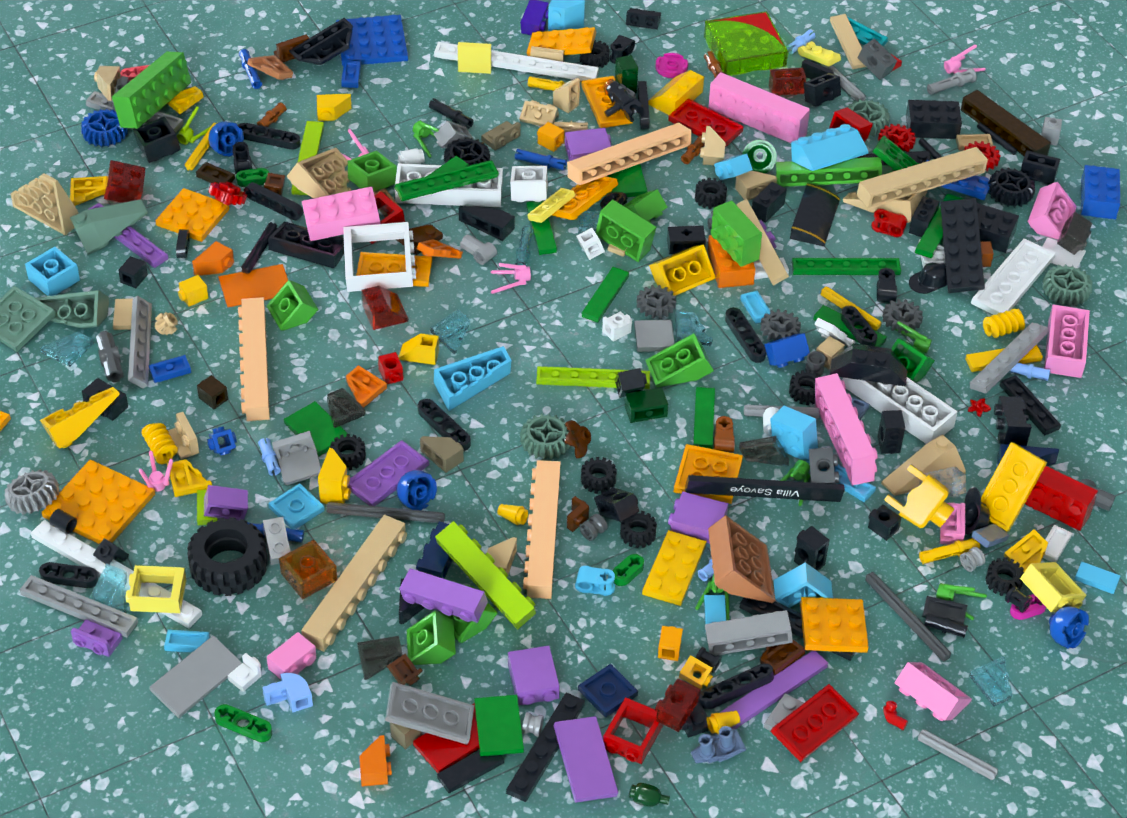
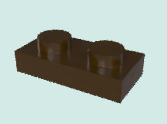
M205 162L196 171V177L209 183H232L235 180V174L208 162Z

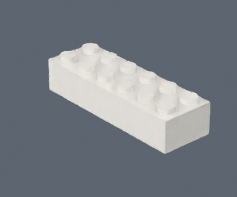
M398 164L395 184L428 176L442 165ZM496 168L499 172L497 178L401 201L395 190V202L501 207L503 168Z
M908 377L906 387L843 378L847 390L866 403H869L870 406L880 413L882 411L902 410L905 430L925 444L942 434L945 435L955 425L958 411Z

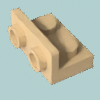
M534 100L525 101L519 119L521 122L544 126L547 122L554 125L559 112L558 108L551 104L543 105Z
M184 412L177 413V422L174 423L175 428L168 431L178 448L177 453L180 459L199 454L198 441Z

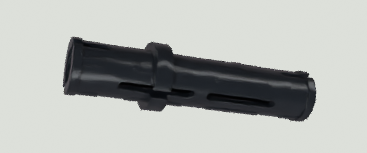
M435 98L429 102V108L450 118L453 123L461 124L467 129L472 127L473 119L465 116L460 110H454Z

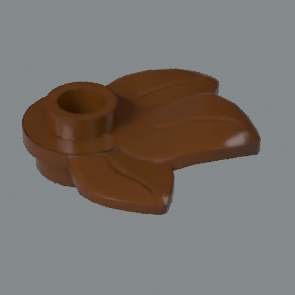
M570 420L565 423L569 433L564 442L575 447V457L577 459L582 458L586 455L587 445L591 442V433L585 426H580L576 421Z

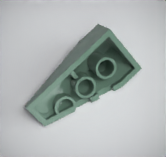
M140 199L85 210L70 217L87 255L106 247L109 244L108 241L115 236L119 237L122 234V230L127 226H133L147 215L148 212Z
M99 290L35 298L55 311L56 315L50 321L81 329L98 327L108 316L109 297Z

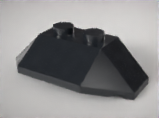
M342 18L292 48L289 52L297 61L322 65L350 48L353 25L345 18Z
M853 343L831 360L830 375L837 373L839 377L906 387L907 369L892 349Z

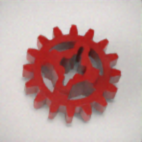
M890 124V127L885 125L884 129H880L878 140L886 136L901 150L909 152L915 145L916 137L915 133L911 132V128L906 129L905 125L900 127V124H897V126Z
M974 141V144L969 143L968 146L964 147V150L977 147L988 159L986 172L989 168L993 170L995 166H998L1001 155L999 150H995L996 146L991 147L990 143L984 144V141H981V143Z
M230 182L211 183L208 191L210 195L215 196V200L225 205L245 204L247 194L241 191L240 187Z

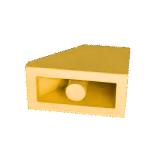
M351 94L317 95L318 121H334L352 109Z

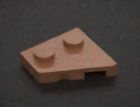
M275 55L248 59L247 64L278 80L292 78L293 71Z

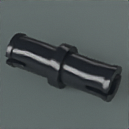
M930 613L927 614L924 624L925 626L941 630L943 634L947 632L965 638L968 625L950 621L948 617L944 619Z

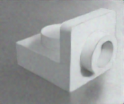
M247 653L242 656L243 663L228 675V680L242 692L262 677L260 662L255 657H250Z

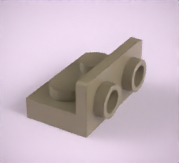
M505 121L481 135V141L493 150H497L520 136L521 124L516 122L512 125L510 122Z

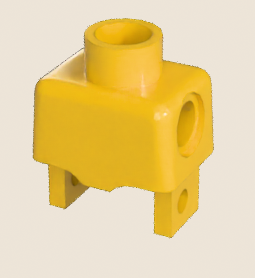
M911 464L907 470L922 480V484L911 490L907 496L905 506L889 494L884 500L900 511L898 515L918 528H924L929 521L941 528L954 511L953 507L944 502L949 495V490L930 473L927 476Z

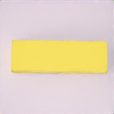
M560 188L527 215L528 219L542 223L575 197L574 191Z

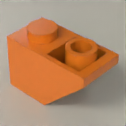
M384 735L379 736L359 756L362 786L388 784L387 776L392 775L391 762H386V757H390V746L385 744Z

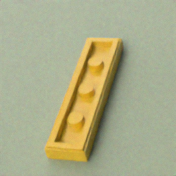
M1037 344L1018 363L1025 364L1042 361L1043 356ZM1005 348L967 354L965 360L971 372L982 371Z

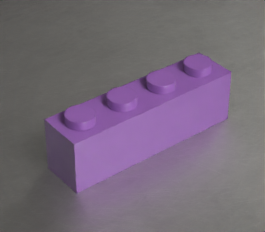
M411 568L399 588L406 602L420 604L429 610L436 609L448 616L455 615L466 622L473 621L478 623L488 603L484 591Z

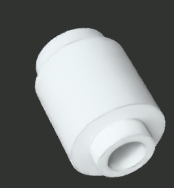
M422 149L401 151V155H398L399 164L421 165V163L425 162Z
M769 407L763 414V431L767 435L772 436L770 418L779 411L778 408Z

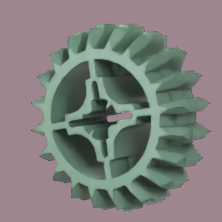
M859 99L858 102L853 101L852 104L848 105L849 109L873 124L869 136L875 137L876 134L879 135L880 129H884L885 125L889 126L890 113H888L887 108H884L883 104L879 105V102H873V100L867 101L865 99L862 101Z
M1066 264L1064 267L1058 265L1048 270L1043 279L1045 295L1049 296V300H1054L1055 304L1061 303L1062 306L1066 304L1069 307L1073 304L1077 307L1078 304H1083L1087 301L1092 293L1093 284L1090 275H1086V271H1080V267L1074 268L1073 265L1069 267Z
M542 413L540 417L534 415L532 419H528L523 424L520 432V442L524 451H528L529 456L534 455L536 459L542 457L543 461L545 458L552 460L554 456L559 458L560 454L565 455L570 445L564 442L569 433L564 419H558L557 415L554 417L550 416V414L543 416Z

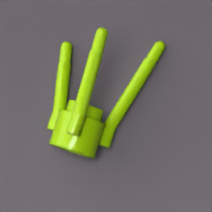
M198 106L195 107L186 124L177 134V139L181 144L187 145L189 142L193 144L196 139L206 134L210 128L208 127L199 134L193 135L194 131L189 125L199 109Z

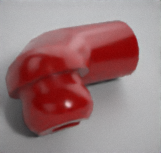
M887 701L883 707L886 721L904 730L908 720L897 715L896 702Z

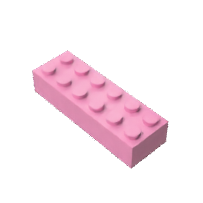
M721 72L711 82L708 109L789 143L807 135L810 108Z
M837 373L815 378V406L820 410V417L846 470L852 486L874 481L875 472H877L875 459L878 458L875 447L872 448L871 439L869 434L865 433L863 421L858 419L857 408L852 406V399L850 394L846 393L844 381L840 380Z

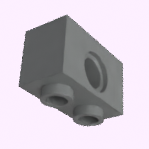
M875 38L863 46L857 57L879 80L890 74L897 62Z
M833 448L809 449L811 482L839 483V472L834 470V466H838L837 454L833 455Z

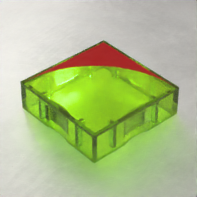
M767 11L705 21L704 38L716 59L719 60L724 74L733 76L751 71L787 66L788 50Z

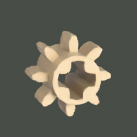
M160 313L155 318L157 320L155 329L160 334L172 335L177 330L175 326L178 325V320L172 313Z

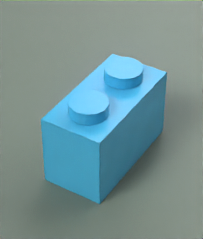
M747 154L730 157L714 164L715 173L720 180L736 177L753 170Z

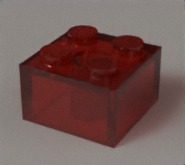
M110 160L106 176L104 199L120 203L140 200L143 193L146 168Z

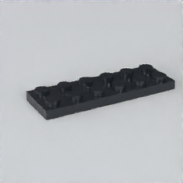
M976 198L942 201L940 204L948 293L985 290Z

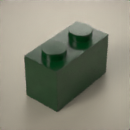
M632 55L616 58L615 80L636 94L638 66Z
M663 388L625 394V409L630 423L667 417L668 402Z

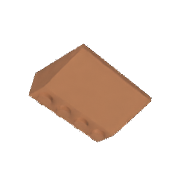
M725 515L708 528L715 585L731 595L774 603L776 600L767 545Z

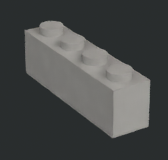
M787 610L704 624L709 653L715 656L793 643Z

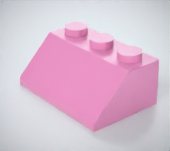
M1058 182L1040 188L1028 223L1037 234L1063 241L1066 238L1077 206Z
M907 662L895 681V684L900 687L898 690L901 693L914 697L916 699L915 702L924 709L929 708L933 711L932 715L940 721L953 720L972 700V698L922 662Z

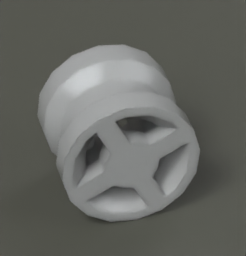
M977 547L969 549V552H964L960 555V562L968 572H972L977 566H982L986 562L983 552Z
M526 712L522 733H533L534 736L539 737L542 731L544 716H533L531 713Z

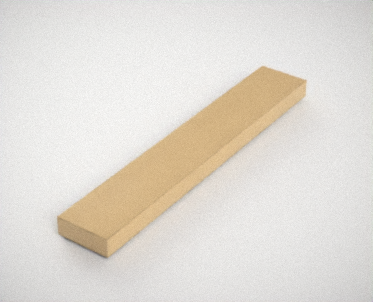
M745 199L736 204L762 232L759 260L773 286L788 278V273L748 200Z

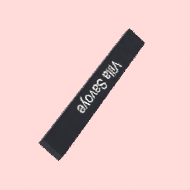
M688 475L685 485V492L694 494L841 502L845 491L844 484Z

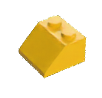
M329 448L318 475L320 502L323 504L328 502L345 503V500H349L351 489L348 488L350 476L347 475V467L333 448Z

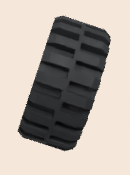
M231 517L226 520L219 518L215 522L212 520L207 523V526H201L197 533H194L190 538L191 541L188 543L187 555L192 579L195 580L199 587H203V590L209 593L212 591L214 595L219 596L221 594H225V596H232L233 593H237V595L242 594L244 590L252 589L254 583L258 584L266 573L268 559L265 539L256 526L251 523L248 524L245 520L240 519L238 521L236 518ZM224 551H238L244 554L241 558L228 563L212 560L215 555Z

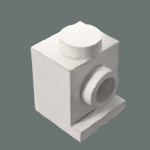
M593 228L576 236L589 260L605 252Z
M621 311L608 318L605 316L603 317L602 331L614 342L631 333L632 319L628 314L624 315Z

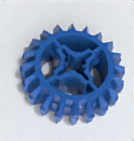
M108 108L106 110L100 109V111L94 110L93 114L88 113V117H84V120L81 122L83 138L89 144H94L95 147L98 145L101 148L103 146L116 145V142L121 143V140L125 139V136L128 134V128L120 127L116 112L114 110L109 111Z

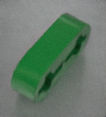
M265 168L239 171L236 174L237 185L246 187L251 182L264 185L269 171Z
M631 554L613 569L615 574L614 584L625 586L637 577L644 568L643 557L638 554Z

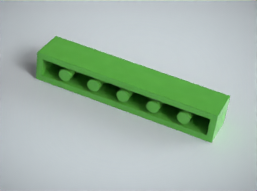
M879 157L853 158L815 171L792 161L776 162L777 184L782 187L806 186L807 183L813 185L851 184L882 175V163Z

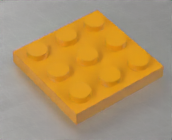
M183 188L155 222L156 226L175 233H179L180 229L189 230L190 238L202 242L230 208L229 205H225L211 197Z
M686 444L674 485V492L682 494V491L685 492L688 475L738 478L743 455ZM694 494L732 504L733 496Z
M801 597L800 607L805 650L868 652L869 647L862 599Z

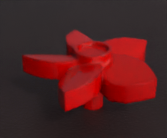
M985 398L978 401L970 399L972 406L968 408V412L976 411L977 416L981 417L983 412L991 410L990 406L985 404Z

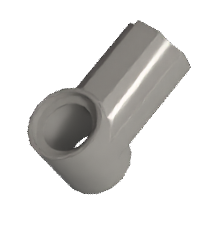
M465 235L460 242V247L472 254L480 265H484L497 255V250L492 243L487 242L484 244L472 235Z

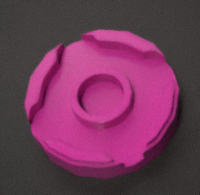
M666 53L661 58L660 56L657 58L655 67L661 76L674 78L688 71V61L680 54Z

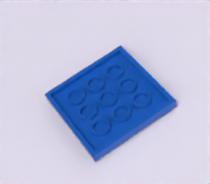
M401 15L346 19L353 25L350 48L341 53L342 66H344V61H361V65L408 61Z

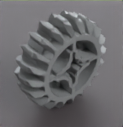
M39 469L36 472L34 470L30 473L25 472L22 476L18 475L17 479H12V483L7 485V488L4 490L5 501L11 511H15L16 514L22 513L24 515L27 512L30 514L34 511L39 512L40 509H46L47 505H51L52 501L57 499L59 484L55 476L47 470L42 471Z

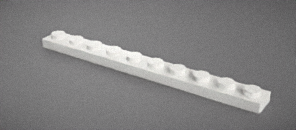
M438 42L434 51V57L458 61L457 45ZM491 50V67L571 80L579 78L580 81L596 79L599 73V67Z
M43 520L31 532L33 539L80 566L96 569L100 578L125 592L130 590L129 576L134 571L114 559L110 565H106L93 556L95 548L53 527L46 520ZM141 583L139 596L170 598L171 592L155 583ZM183 600L181 613L162 614L190 629L202 616V610Z

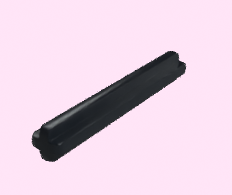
M268 223L242 264L241 271L243 273L249 274L267 247L269 237L277 229L276 223Z

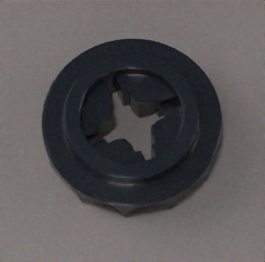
M614 192L607 195L600 202L601 209L612 199L621 205L626 204L627 195L622 192Z

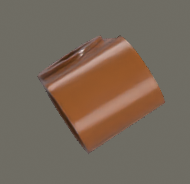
M721 416L716 420L714 450L734 453L733 421L727 416Z

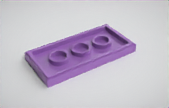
M401 440L351 477L348 488L367 505L376 506L397 490V484L405 473L412 470L422 471L429 466V460Z
M596 716L555 722L554 729L575 803L617 797V786Z

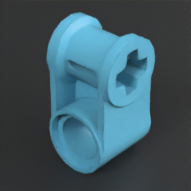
M581 566L578 571L575 588L582 593L611 595L615 591V574L610 569Z

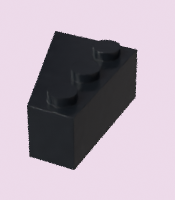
M999 396L998 404L994 405V415H997L996 429L999 430L998 444L1014 442L1019 446H1027L1032 426L1026 423V421H1029V417L1024 414L1026 407L1022 397Z

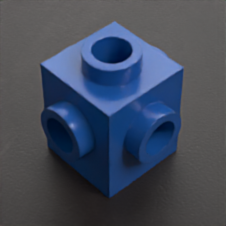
M224 426L212 429L213 433L208 434L210 439H207L210 451L213 450L214 453H219L222 456L231 453V449L236 448L235 443H237L234 431L231 432V429H224ZM219 437H222L224 439V442L222 444L218 443L217 439Z

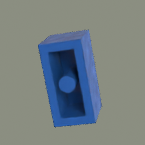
M805 333L794 334L764 344L770 366L777 365V368L787 366L788 362L792 360L794 363L805 360L804 357L810 353Z

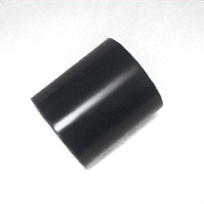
M57 509L52 513L49 523L62 532L69 534L75 529L77 518L61 509Z

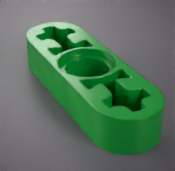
M227 704L220 705L215 709L216 723L224 728L258 742H266L272 737V726L264 719ZM241 720L249 721V724L245 727L237 725Z

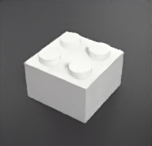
M512 166L510 181L511 201L541 202L546 200L548 189L547 166Z

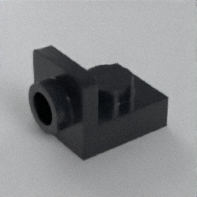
M104 538L93 553V556L106 565H110L113 559L120 558L125 561L129 554Z

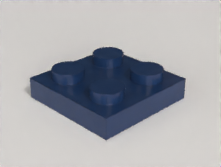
M609 664L578 685V691L605 718L620 708L625 697L632 700L638 696V690L612 664Z

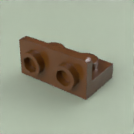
M305 34L276 44L277 50L274 51V55L282 62L295 59L289 50L306 41L309 37Z

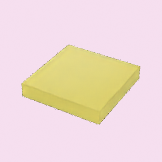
M458 42V72L491 74V44Z

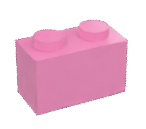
M297 632L267 656L268 669L279 679H281L280 674L282 673L298 675L300 671L312 665L315 659H317L315 645Z

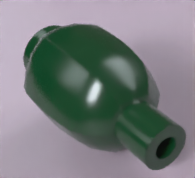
M646 783L632 784L629 792V798H633L636 804L653 807L659 803L668 805L670 796L661 794L657 787Z

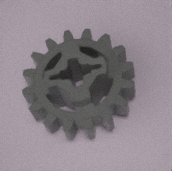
M651 285L650 289L644 287V291L640 290L639 295H637V308H640V313L645 312L646 317L652 315V319L655 316L662 319V315L668 317L669 313H673L674 309H676V296L673 295V291L668 292V287L662 289L661 285H658L657 288Z
M897 299V303L891 301L890 305L886 304L885 309H883V322H886V327L891 326L892 331L897 329L898 333H901L902 330L908 333L897 322L900 321L913 330L920 328L923 311L919 310L920 306H914V302L909 304L906 299L904 302Z
M777 309V312L771 310L770 315L765 313L764 318L761 319L760 331H763V336L768 335L767 340L774 339L775 341L799 334L801 322L798 321V317H793V312L787 314V310L780 312L779 309Z

